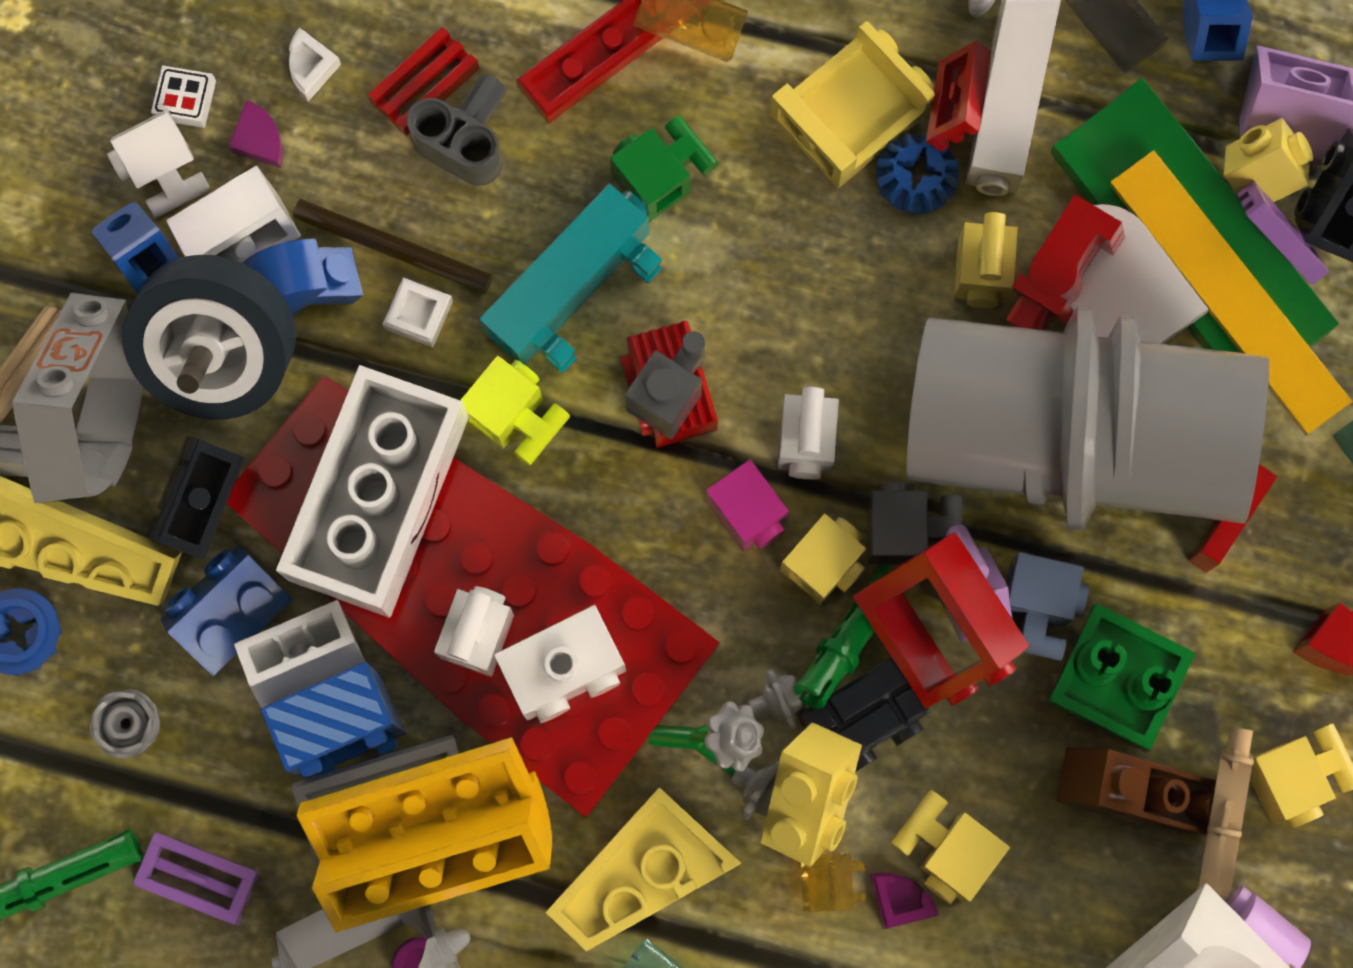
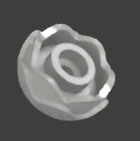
M127 689L109 693L103 696L97 704L89 727L90 734L94 741L103 749L104 753L111 757L129 758L140 755L151 747L158 736L160 729L158 709L148 696L138 690ZM126 719L131 721V726L128 729L122 727V723Z

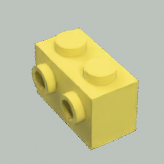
M813 722L798 735L781 753L761 844L809 867L813 865L825 850L834 851L845 831L846 821L843 818L847 803L857 784L858 776L855 774L862 745Z

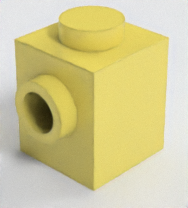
M1280 118L1266 126L1259 125L1251 128L1239 140L1226 146L1224 176L1236 193L1254 180L1275 202L1309 185V162L1313 161V152L1305 136L1301 132L1294 134L1285 120Z
M824 513L782 561L780 572L821 606L836 587L845 593L866 569L859 563L866 551V548L859 543L863 536L845 519L838 517L833 521Z

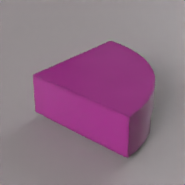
M246 100L229 144L231 152L281 168L284 148L276 124L264 109Z
M888 872L869 874L883 929L939 916L936 905L930 895L914 881Z

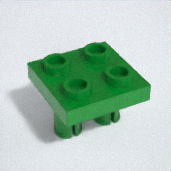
M1096 603L1092 606L1046 703L1146 753L1151 750L1196 653Z

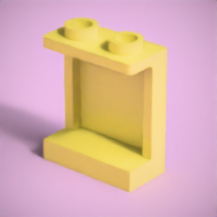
M868 21L863 22L857 28L856 37L852 42L793 89L787 83L772 95L771 118L837 189L880 155L889 142L898 140L930 113L935 97L933 84L927 74L917 66L911 68L898 54L899 49L892 37L882 29L876 31Z

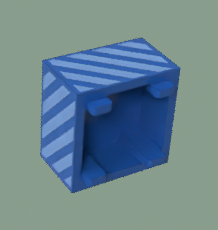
M363 662L260 708L285 771L304 779L334 771L335 766L377 748L379 754H387L398 748L396 739L407 734L382 675L367 662Z

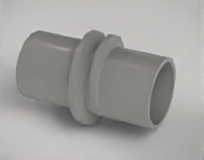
M1084 307L1075 308L1064 332L930 317L926 322L914 381L907 445L908 480L1026 495L1028 503L1043 505L1047 502L1048 498L1062 500L1069 529L1081 531L1084 530L1096 505L1245 524L1253 500L1261 454L1268 396L1269 358L1264 355L1141 342L1134 317L1119 315L1108 338L1098 337L1092 311L1090 308Z

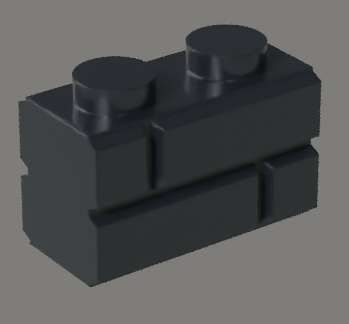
M186 436L157 508L160 510L159 515H154L146 537L204 559L245 457L200 439Z
M891 657L832 693L823 709L810 707L801 712L798 718L804 729L813 722L861 744L856 773L878 759L873 751L878 745L891 738L897 747L923 731L924 727L919 720L930 713L929 708H924Z

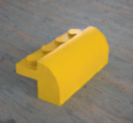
M512 737L301 802L296 815L320 861L312 889L335 933L550 869L552 830L545 797L536 773H528Z

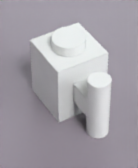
M168 109L111 138L110 142L115 150L107 153L122 182L131 178L136 188L155 179L160 183L163 191L145 200L155 218L211 191L202 172L184 181L178 173L177 168L194 160V157Z
M805 387L803 388L802 396L785 394L778 469L789 470V476L794 478L819 479L821 478V473H831L834 464L839 399L824 398L825 390L822 388Z
M474 586V589L470 590L469 593L457 589L434 653L442 660L492 677L497 664L494 654L502 651L514 618L511 608L503 605L506 597L479 586Z

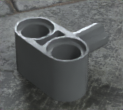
M482 74L459 108H455L436 98H425L416 102L410 108L407 115V127L417 152L423 158L467 183L480 186L493 182L500 175L503 168L502 155L494 131L485 124L506 94V86L496 77ZM440 123L445 125V129L439 135L428 137L421 134L422 130L429 124ZM475 148H484L490 151L489 155L479 162H471L465 159L466 154Z

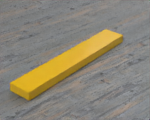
M1154 150L1110 182V187L1127 209L1146 226L1207 306L1210 315L1239 352L1264 355L1269 358L1268 389L1305 436L1353 402Z

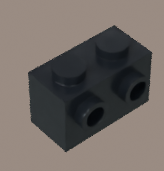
M1348 128L1341 141H1334L1327 149L1321 164L1322 173L1314 187L1306 188L1299 197L1294 210V220L1305 243L1353 262V129Z

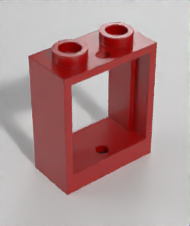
M953 532L892 569L853 595V598L925 709L944 699L948 701L950 706L963 701L979 689L976 682L982 679L988 687L998 683L1017 669L1012 660L1030 647L956 532ZM926 578L929 579L980 658V660L956 673L953 672L902 593Z

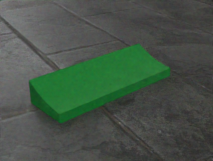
M1143 77L1084 124L1053 145L1050 151L1051 155L1092 205H1113L1129 211L1110 187V182L1154 150L1310 348L1323 340L1339 325V322L1296 268L1249 219L1245 213L1246 210L1241 204L1242 201ZM1209 312L1187 327L1203 349L1240 353Z

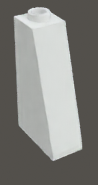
M1002 0L990 49L991 55L980 131L974 134L965 180L966 185L976 186V189L983 194L991 196H1003L1007 193L1016 194L1023 179L1061 0Z

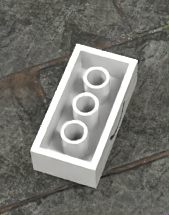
M359 365L276 571L289 582L390 618L469 419L463 401Z

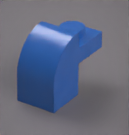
M1183 0L1184 32L1191 60L1243 61L1253 18L1248 0Z
M302 239L265 248L242 262L262 274L278 289L287 302L293 317L307 305L354 304L363 296L351 247H318L316 239Z

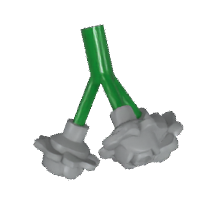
M772 669L766 671L767 683L763 686L762 695L749 700V705L738 707L734 702H726L720 712L710 716L707 719V724L695 728L657 725L648 736L651 746L696 750L733 776L731 782L744 790L743 802L746 805L743 808L742 817L746 820L754 812L767 816L780 762L778 761L769 768H763L757 772L747 766L751 759L762 754L761 738L764 735V728L757 721L772 716L779 722L783 721L792 730L797 725L796 715L807 709L806 704L799 699L801 695H795L793 688L798 682L793 675L778 676Z

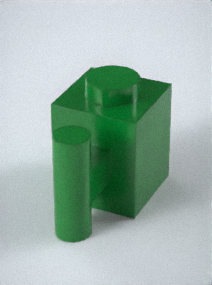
M681 115L675 116L665 125V130L675 141L668 147L653 128H650L640 136L632 134L623 139L613 150L614 155L610 157L612 177L624 192L626 190L630 191L643 202L647 210L646 215L649 217V222L690 193V174L684 168L686 165L692 162L700 173L705 176L711 173L719 164L718 160Z

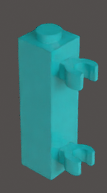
M609 183L480 317L479 321L484 334L513 360H518L525 365L539 351L554 368L564 374L577 360V357L574 355L575 349L562 337L555 334L623 262L647 284L662 270V267L659 265L662 261L660 256L642 243L650 234L649 217L646 215L647 210L643 202L628 190L621 194Z

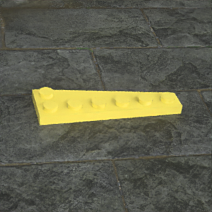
M0 476V567L11 569L13 566L38 571L44 578L68 584L78 583L88 589L159 606L166 599L182 552L58 500L34 503L30 488Z

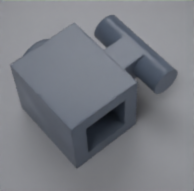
M1019 552L1013 558L1006 584L1009 591L1012 616L1023 618L1022 627L1019 630L1030 646L1024 653L1059 661L1062 660L1066 640L1045 635L1047 624L1064 628L1073 621L1074 615L1082 616L1089 592V585L1081 583L1084 567Z

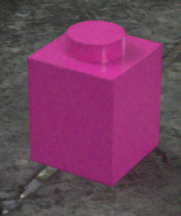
M751 459L706 490V502L743 552L754 544L761 550L785 532L782 524L787 521L789 510Z

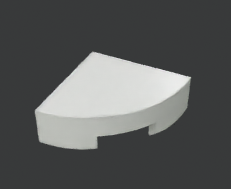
M299 27L289 45V71L296 89L309 102L338 69L341 62L338 56Z

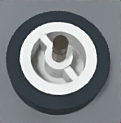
M214 255L181 257L164 264L154 271L146 280L125 318L122 333V343L127 363L139 383L153 397L166 406L189 416L209 420L241 417L265 405L276 393L292 358L296 342L295 323L291 310L278 289L253 268L233 259Z

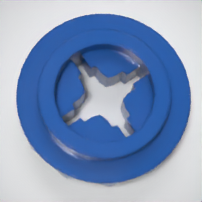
M907 132L902 138L889 142L878 159L876 180L881 194L892 206L907 213L924 214L941 208L954 195L959 182V160H955L949 145L947 149L941 152L926 141L927 134L911 135ZM923 156L926 163L925 171L932 173L933 176H923L921 183H918L916 190L911 189L913 183L911 181V172L905 170L904 166L913 167L916 160Z
M18 588L0 592V673L19 676L30 671L41 670L42 664L50 656L57 653L56 645L59 635L63 632L59 625L58 610L39 593ZM8 615L24 625L31 622L34 623L31 625V629L25 633L28 649L15 641L4 643L6 637L12 633L11 620Z

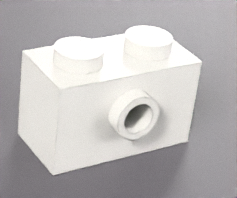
M338 600L234 644L248 684L261 708L365 662Z
M595 605L494 654L523 716L527 721L537 716L540 723L547 722L568 711L570 706L567 701L586 691L590 698L610 691L620 684L617 676L626 672L625 664Z

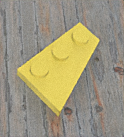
M659 787L545 913L587 952L742 863Z

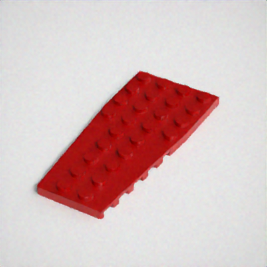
M326 376L317 382L236 480L227 504L281 554L284 552L348 394L347 389ZM454 457L391 617L380 615L326 595L332 602L338 600L346 615L456 717L492 744L512 737L528 773L535 772L539 782L586 818L592 813L647 741L653 729L664 719L720 645L718 640L594 546ZM474 586H479L505 596L503 605L510 607L514 613V618L502 651L595 605L625 664L626 672L617 676L620 684L610 691L594 698H590L586 691L567 701L570 706L568 711L554 719L540 723L537 716L528 721L523 716L498 662L492 677L442 660L434 653L457 589L469 593L470 590L474 589Z

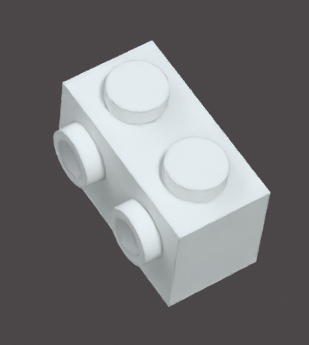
M257 165L166 220L185 257L191 255H217L242 263L258 251L277 244L294 241L301 237L279 195Z

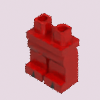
M1074 194L1034 257L1029 268V277L1020 273L1012 286L1019 300L1006 318L1007 322L1011 324L1010 326L1047 331L1053 320L1065 325L1073 313L1070 304L1079 297L1082 290L1081 278L1099 250L1102 248L1114 255L1124 240L1125 235L1122 222Z

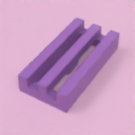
M1254 180L1236 193L1242 201L1241 204L1246 210L1245 213L1249 219L1311 285L1329 273L1317 248L1305 243L1296 225Z
M154 832L132 885L233 925H240L244 915L242 914L243 909L249 903L252 896L250 892L254 883H257L261 872L162 833ZM162 848H166L242 878L237 888L161 858L159 855ZM153 869H159L232 898L233 901L230 909L150 878Z

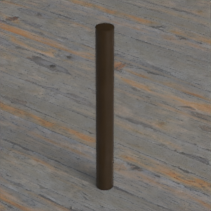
M300 199L296 204L293 217L297 220L485 294L490 287L493 275L306 200Z

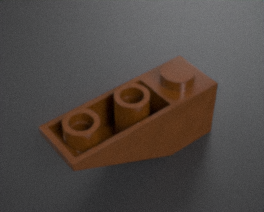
M1066 747L1057 802L1108 816L1207 837L1216 780L1110 749Z

